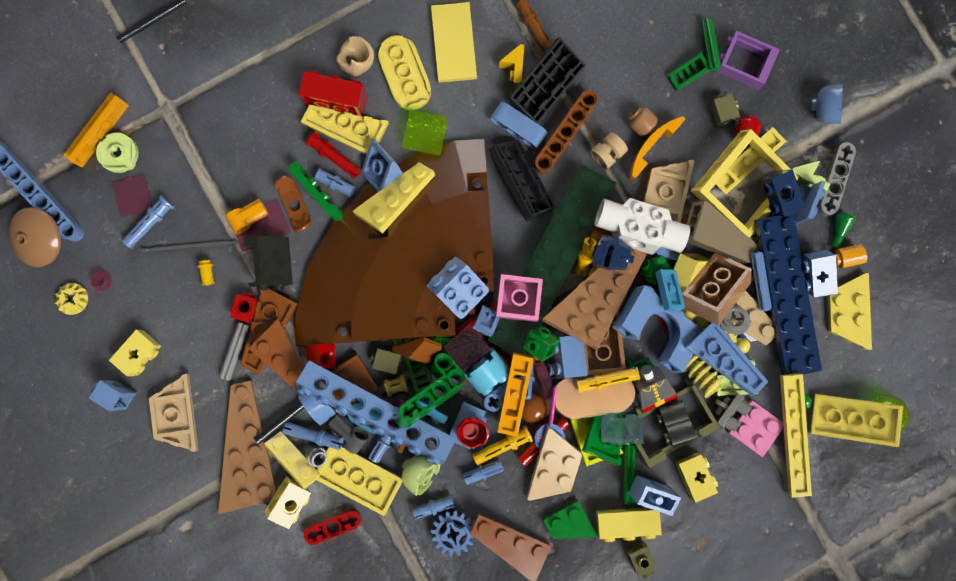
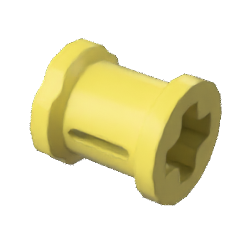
M400 375V378L394 380H384L388 397H392V394L398 392H408L404 375Z

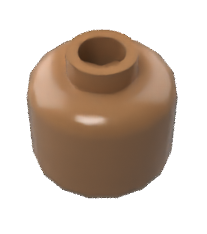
M647 107L636 108L628 117L629 127L638 136H650L657 129L658 118Z

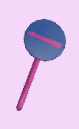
M556 386L553 387L549 423L540 426L534 436L535 444L539 449L541 448L547 426H551L557 434L565 438L562 428L553 424L557 395Z

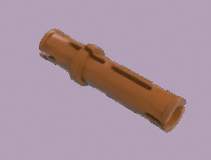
M520 0L516 7L524 18L523 22L525 25H528L542 51L545 53L552 45V42L540 24L537 13H534L528 1Z

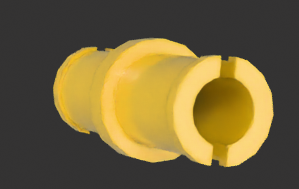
M589 237L585 238L582 250L578 253L575 273L579 276L582 270V276H586L589 265L593 262V252L597 245V241L591 238L590 244L588 243Z

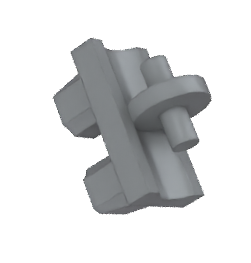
M739 393L730 406L728 404L731 399L727 396L723 402L718 399L715 401V404L719 406L715 412L717 415L720 416L725 410V413L717 422L722 429L727 428L736 432L741 422L733 418L736 411L746 417L752 409Z

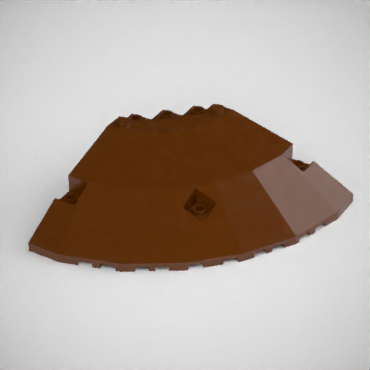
M484 139L452 141L410 156L397 164L402 173H405L420 162L432 169L435 176L383 233H377L374 227L357 217L353 210L378 193L371 184H368L342 212L343 218L332 223L308 265L295 315L296 346L421 337H456L455 317L457 316L426 286L445 267L446 263L456 256L480 280L488 281L486 286L489 288V292L485 296L494 295L493 254ZM475 181H479L481 186L475 187L473 184ZM475 307L465 317L475 316ZM442 322H447L448 328L442 329L440 327V324ZM342 329L347 330L346 336L340 335Z

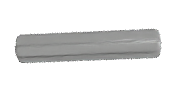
M237 323L219 378L229 381L232 377L249 328L247 324Z

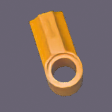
M257 199L243 208L230 211L225 215V218L234 234H240L248 230L252 223L268 215V212L261 200Z

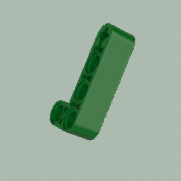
M438 354L431 365V372L437 380L399 408L396 422L400 427L408 428L461 389L466 379L465 374L448 354ZM437 363L444 364L446 368H441ZM450 378L456 379L458 384L451 382ZM435 389L442 391L443 395L436 394ZM418 401H424L427 407L421 406ZM411 410H413V412H412V414H411L410 417H409V416H406V417L403 416V414H404V415H407V414H409V413L411 412Z

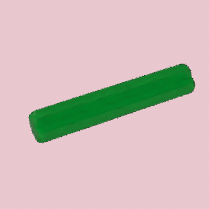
M706 18L702 20L701 26L710 70L716 72L721 69L714 24L712 19Z
M634 444L624 445L623 503L626 505L635 504L634 499L629 495L635 480L636 446Z

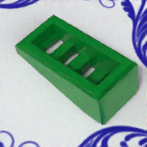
M700 52L667 74L676 90L679 91L711 70L707 60ZM698 61L703 70L699 71L695 62ZM690 65L696 72L694 76L688 68ZM682 70L686 71V73L690 77L689 79L686 80L685 76L681 72ZM677 73L683 81L681 84H679L674 76Z
M405 357L417 395L428 387L418 388L419 386L428 383L431 385L433 383L428 363L423 362L411 366V363L416 362V360ZM424 367H425V370H423V371H420V372H417V373H414V372H413V371H415V370H418V369H421V368H424ZM426 375H427V377H428V378H426V379H423V380H420V381H416L417 378H420V377H423V376H426Z

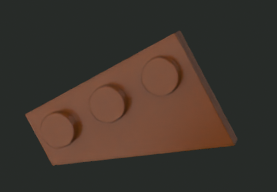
M277 318L250 345L249 349L294 389L297 379L304 370V366Z

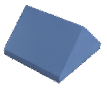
M372 139L361 173L379 192L403 173L397 163L376 139Z

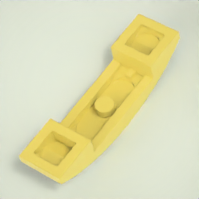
M774 127L760 138L773 152L787 142ZM750 146L732 163L718 180L716 186L726 195L758 167L764 159Z

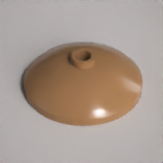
M35 207L21 209L13 216L9 225L8 237L15 255L23 263L32 267H42L52 263L58 256L61 247V236L54 219L44 210Z

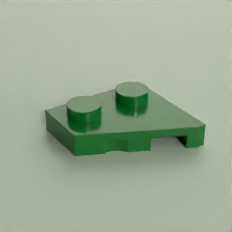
M578 500L543 519L553 539L598 536Z

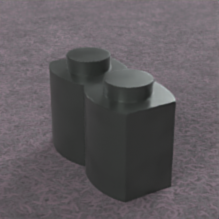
M682 400L658 407L656 418L659 425H663L666 432H663L666 444L676 448L696 441L695 431Z

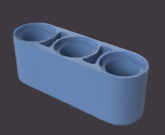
M502 101L490 117V120L497 126L535 150L548 134L542 126Z

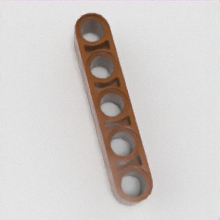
M587 90L580 95L539 153L534 163L537 174L546 175L551 171L590 116L598 101L597 94L594 91ZM583 99H590L592 104L586 105ZM574 114L580 115V116H581V120H580V121L574 120V119L572 118V115H574ZM568 130L571 135L565 137L561 134V131ZM556 145L560 151L554 153L549 147ZM545 161L548 163V167L545 169L540 168L538 163Z

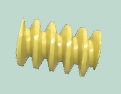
M693 354L684 372L690 371L688 377L690 379L695 378L693 381L694 385L700 384L698 390L705 391L703 396L707 398L723 387V385H720L723 378L715 379L718 372H710L712 367L710 365L705 366L706 362Z

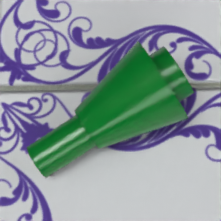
M843 211L841 214H836L835 237L831 247L840 248L843 237L846 236L856 221L853 218V214Z

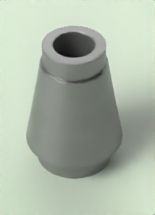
M311 442L303 446V452L310 466L321 467L326 463L327 453L324 449Z

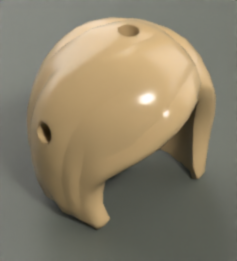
M351 36L342 45L336 61L338 66L347 74L359 76L372 66L374 51L364 38Z

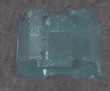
M606 413L602 416L601 442H610V444L616 445L643 444V418H638V415L626 414L625 418H617L615 413Z

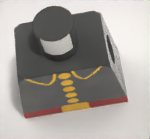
M645 365L641 367L640 380L632 381L635 388V401L643 413L678 397L659 366L652 368L650 365Z

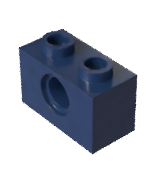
M793 169L780 170L761 179L763 191L770 203L769 209L774 216L785 217L805 208Z

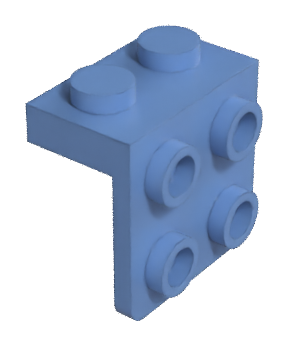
M456 256L448 261L445 267L426 286L459 319L464 318L489 292V288Z

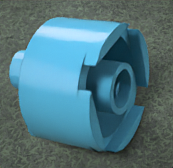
M493 347L490 348L489 352L483 350L479 358L476 355V359H472L473 361L469 362H473L470 364L469 369L464 368L463 371L467 381L478 393H482L484 396L488 395L498 382L503 383L509 377L507 373L509 366Z

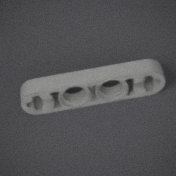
M849 142L842 143L834 151L826 182L836 184L838 192L836 194L832 193L828 188L822 199L819 200L818 211L823 216L835 214L839 209L856 154L855 146ZM846 148V152L849 154L844 157L843 161H841L840 159H842L844 156V152L841 150ZM836 165L844 168L843 175H838L835 172ZM830 201L829 206L832 207V209L827 211V207L824 205L829 203Z

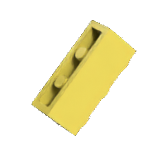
M647 507L595 511L597 535L599 539H603V542H613L615 538H623V540L630 541L635 540V537L643 536L644 539H654L656 535H662L659 511Z

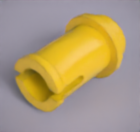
M211 260L199 261L197 268L200 269L201 285L215 284Z

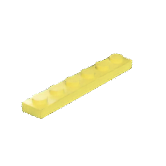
M803 374L780 375L788 494L792 498L812 496Z

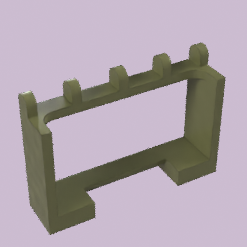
M685 378L684 383L686 387L676 393L678 397L688 391L692 394L707 422L694 429L696 437L703 438L720 427L696 385H693L688 378ZM670 400V401H668V402H666V403H664V404H662V405H660V406H663V405H665V404L671 402L672 400ZM636 406L634 407L636 416L627 421L622 416L623 427L632 443L636 446V450L645 466L651 468L665 460L667 454L679 447L672 448L670 444H667L647 456L630 425L657 410L658 407L643 413Z

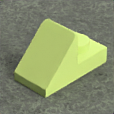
M820 161L793 168V172L799 177L796 180L797 182L810 187L820 181H824L825 192L828 190L830 184L826 182L825 178L813 175Z

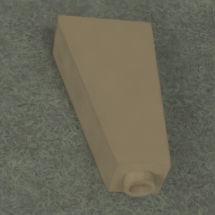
M707 201L693 202L686 224L690 226V235L687 243L712 253L716 252L740 264H752L751 253L755 252L757 244Z

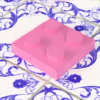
M750 400L748 404L752 409L746 417L740 414L737 418L741 422L736 432L729 430L727 433L757 455L763 457L784 426L782 421L753 400Z

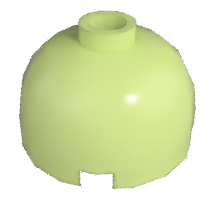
M422 454L415 455L411 459L407 458L402 465L403 484L416 496L417 494L421 495L428 489L433 482L430 480L433 473L437 475L441 464L434 465L427 460L428 457Z

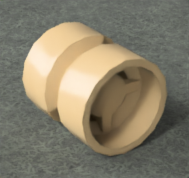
M610 132L602 140L603 144L598 143L590 151L593 159L605 170L609 169L616 162L615 158L620 159L628 151L624 141L613 132Z

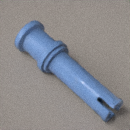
M160 195L159 201L152 208L149 207L147 209V214L122 239V242L132 249L156 222L162 221L163 216L175 206L164 196Z

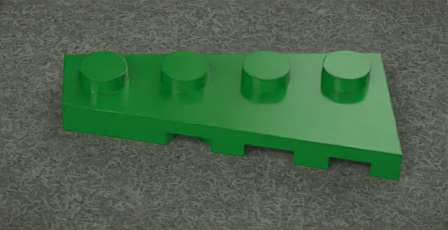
M622 412L593 416L582 451L616 466H621Z

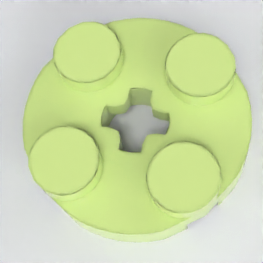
M111 133L105 136L107 138L100 141L96 149L99 163L114 173L132 170L136 166L139 154L136 142L123 133ZM117 148H120V151H122L119 157L113 155Z

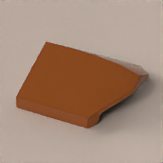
M422 337L393 347L392 351L419 362L432 363L440 353L442 344Z

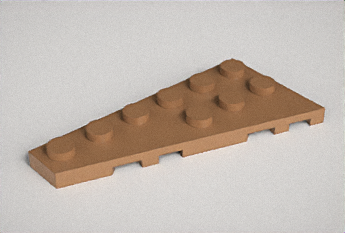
M632 249L631 255L635 256L633 264L629 263L626 270L609 271L598 268L547 314L542 321L597 350L647 253Z
M252 380L234 384L230 387L218 514L269 502L277 492L269 451L264 445L266 439L259 445L254 440L264 429Z

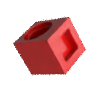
M250 293L236 294L230 318L252 323L259 300L254 299L255 295ZM245 302H248L250 305L247 312L242 311V305Z
M335 344L306 346L307 363L311 361L326 370L336 368Z

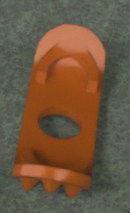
M279 177L275 181V188L286 208L293 231L296 233L304 231L311 225V217L299 188L291 177ZM293 200L300 202V208L297 211H292L290 208V203Z

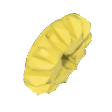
M67 283L59 287L60 290L55 294V304H57L58 310L65 314L75 315L85 309L88 303V294L83 286L76 283ZM67 294H69V295H74V297H73L74 303H72V302H68V303H67V301L69 300V298L67 297V296H68Z

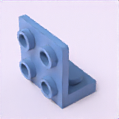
M820 181L810 187L797 182L805 208L794 212L796 225L813 219L818 212V207L816 206L825 193L824 181Z

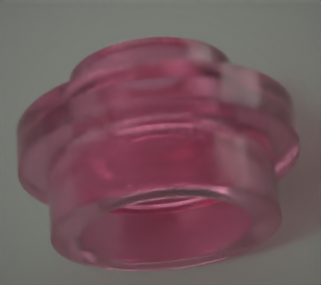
M97 272L91 278V285L96 291H106L112 284L111 276L106 272ZM104 278V284L100 285V280Z

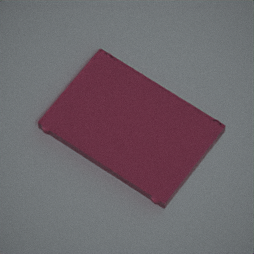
M278 200L264 205L268 215L252 223L248 230L236 234L243 252L253 248L245 247V238L253 236L281 237L291 233Z

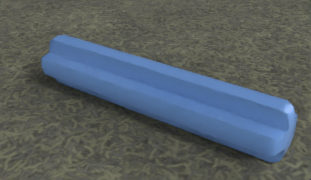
M763 252L751 253V261L759 310L768 311L772 309L764 256Z

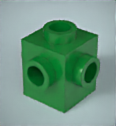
M647 256L641 265L639 275L645 277V282L655 286L656 284L658 285L655 272L660 269L674 270V267L666 263L667 259L661 256Z
M540 326L534 330L531 329L526 334L523 348L531 356L536 357L542 362L553 356L560 339L554 336L547 328Z

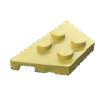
M865 273L837 287L838 293L827 295L828 332L841 336L844 340L855 343L865 350H872L869 273Z

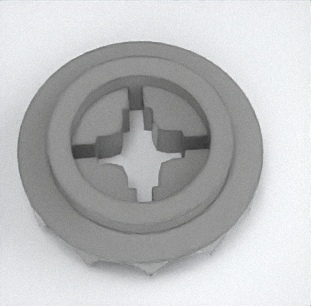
M734 305L720 323V327L727 334L731 333L735 336L744 334L750 327V316L745 309ZM731 317H734V320H738L735 326L732 321H729Z

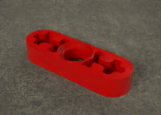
M349 510L309 526L304 532V539L308 544L316 545L359 527L362 522V516L357 510ZM349 515H352V517H357L355 525H353L352 522H349L344 525L346 529H343L342 522L348 520L350 518ZM329 522H336L339 529L337 532L331 533L328 530ZM321 525H323L324 533L319 534L316 537L317 540L314 537L310 538L309 534L312 532V529L314 532H318L322 529Z

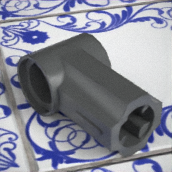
M337 414L328 424L339 437L343 438L344 448L350 453H358L369 438V434L365 429L358 426L355 427L341 414Z

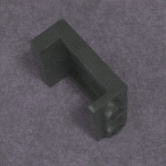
M253 236L244 239L245 247H253L255 282L248 283L249 287H256L257 291L269 290V287H272L273 291L285 290V286L293 285L289 237Z

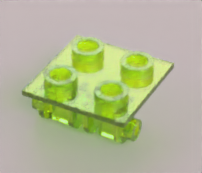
M409 110L402 148L440 156L444 136L447 131L448 117Z

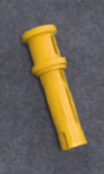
M524 425L519 430L518 437L506 435V438L472 453L476 464L480 465L510 449L517 450L518 446L528 441L533 442V439L526 425Z

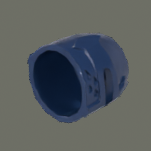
M602 235L595 250L593 265L609 271L626 270L629 263L633 264L635 256L631 255L632 247L624 243L622 239Z

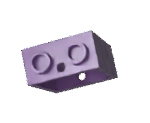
M736 31L732 37L728 36L723 46L726 50L724 54L721 53L719 56L721 69L716 72L759 91L765 85L780 49ZM734 45L764 57L756 77L726 65Z

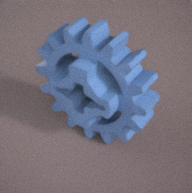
M454 510L453 515L446 511V517L440 514V522L434 521L433 524L437 528L431 530V533L436 534L432 537V541L438 542L435 546L436 549L443 548L442 554L449 551L451 557L453 552L460 556L462 549L465 552L468 551L467 544L473 545V541L470 538H474V536L469 533L472 526L469 525L471 518L464 519V512L459 516L457 515V510ZM454 520L462 522L463 525H458ZM446 522V529L440 532L441 526ZM451 526L457 532L456 541L452 534L449 535ZM467 534L465 541L460 544L461 537ZM444 541H448L452 546L445 544Z

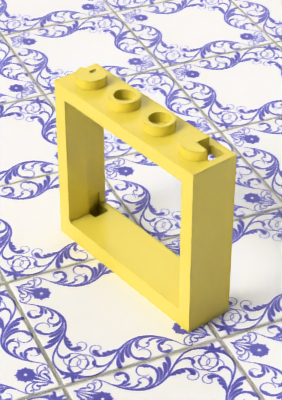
M751 129L741 130L691 191L701 201L710 203L750 238L756 234L754 220L770 216L771 211L768 198H766L747 223L743 225L709 191L748 144L776 172L790 168Z

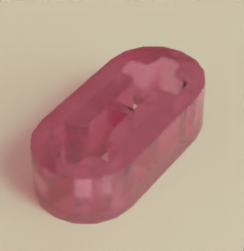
M544 361L536 362L534 367L543 394L547 400L552 398L553 385Z

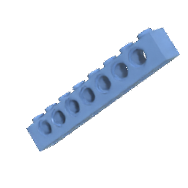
M308 361L296 381V387L299 388L298 391L303 395L316 397V401L324 406L331 405L337 413L353 417V421L359 425L364 426L366 424L372 427L371 430L378 435H387L393 443L397 445L403 444L409 447L408 450L413 454H422L428 457L427 460L434 465H442L445 462L456 441L455 438L421 420L408 428H403L399 425L396 429L390 428L388 422L391 420L396 421L399 408L311 361ZM316 382H323L326 386L323 389H317L314 384ZM340 391L344 397L335 399L332 394ZM353 401H359L362 404V407L360 409H354L351 406V403ZM377 411L380 414V418L373 419L369 413ZM413 430L417 437L410 439L406 435V431ZM425 441H433L435 444V448H427L425 446Z

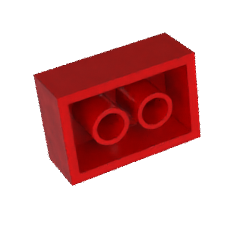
M317 71L303 73L298 94L306 107L314 105L338 112L353 113V115L362 117L368 98L364 85L360 81L355 79L346 81L336 75H330V77L323 76Z

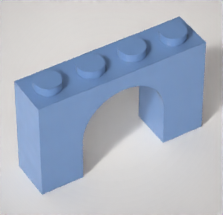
M647 285L635 287L612 328L627 339L637 338L651 315L656 314L660 316L668 326L669 341L658 363L672 373H683L693 356V353L685 347L702 329L699 328L698 323L685 317L682 311H664L662 299L655 293L652 287Z

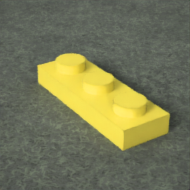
M281 431L264 443L266 449L304 490L320 477V473L309 465L307 459Z

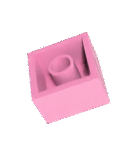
M501 274L496 317L537 322L539 319L543 279Z

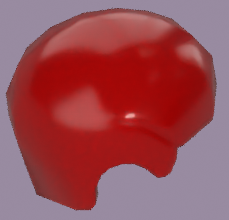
M467 417L457 426V438L463 446L475 449L486 444L489 431L482 419Z

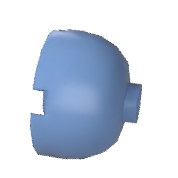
M843 84L827 85L818 92L817 99H812V111H816L817 118L827 124H841Z

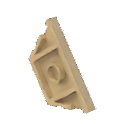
M695 160L652 168L643 202L669 210L671 219L680 223Z
M183 374L181 378L149 398L153 438L196 452L199 451L190 376L189 374Z
M551 426L546 428L526 496L529 501L571 492L582 458L581 451L571 445L563 436L561 437Z

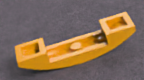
M683 116L664 124L646 140L633 161L629 175L631 182L648 164L642 159L662 134L670 138L684 122L685 118Z

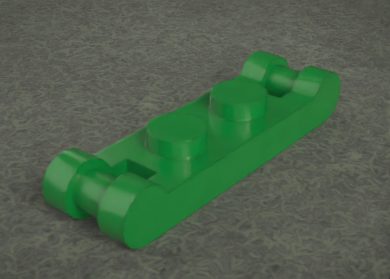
M291 163L289 170L334 221H340L343 218L342 211L336 205L329 204L328 201L331 199L323 190L319 192L316 189L318 184L311 176L309 178L306 177L307 172L299 163Z

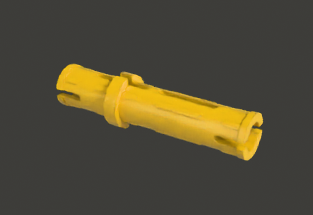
M635 367L603 375L594 374V377L577 379L576 383L578 391L581 393L592 389L602 390V387L640 380L638 368Z

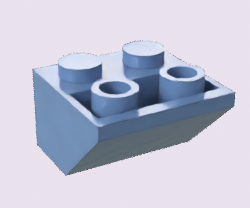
M571 336L557 337L560 339V342L553 356L547 359L546 371L550 379L588 376L584 344Z

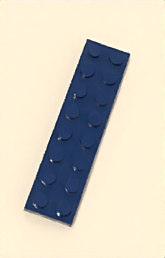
M794 213L785 217L773 216L754 220L759 251L763 252L772 305L770 311L782 375L799 373L804 375L822 371Z

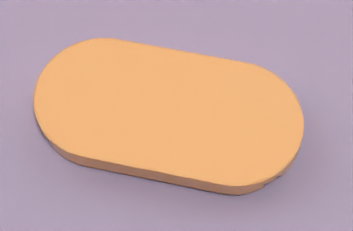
M594 374L566 378L556 386L555 408L559 413L571 419L621 413L629 408L635 398V388L632 381L602 387V390L592 389L579 393L576 380L594 377Z

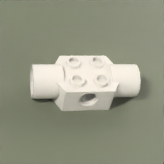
M632 198L624 205L603 199L595 218L596 227L611 231L612 237L622 239L632 249L652 255L660 247L681 253L690 235V226L673 221L669 210Z

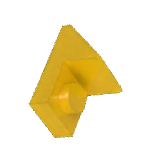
M522 44L499 62V69H510V82H513V89L522 81L524 45Z

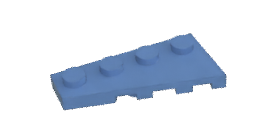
M712 322L685 347L751 396L756 395L768 383L766 378L726 332Z

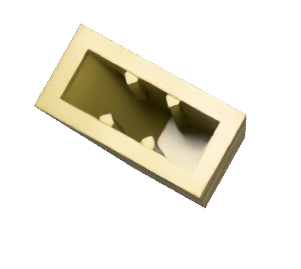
M680 253L674 270L677 272L682 294L709 261L708 258L697 253Z

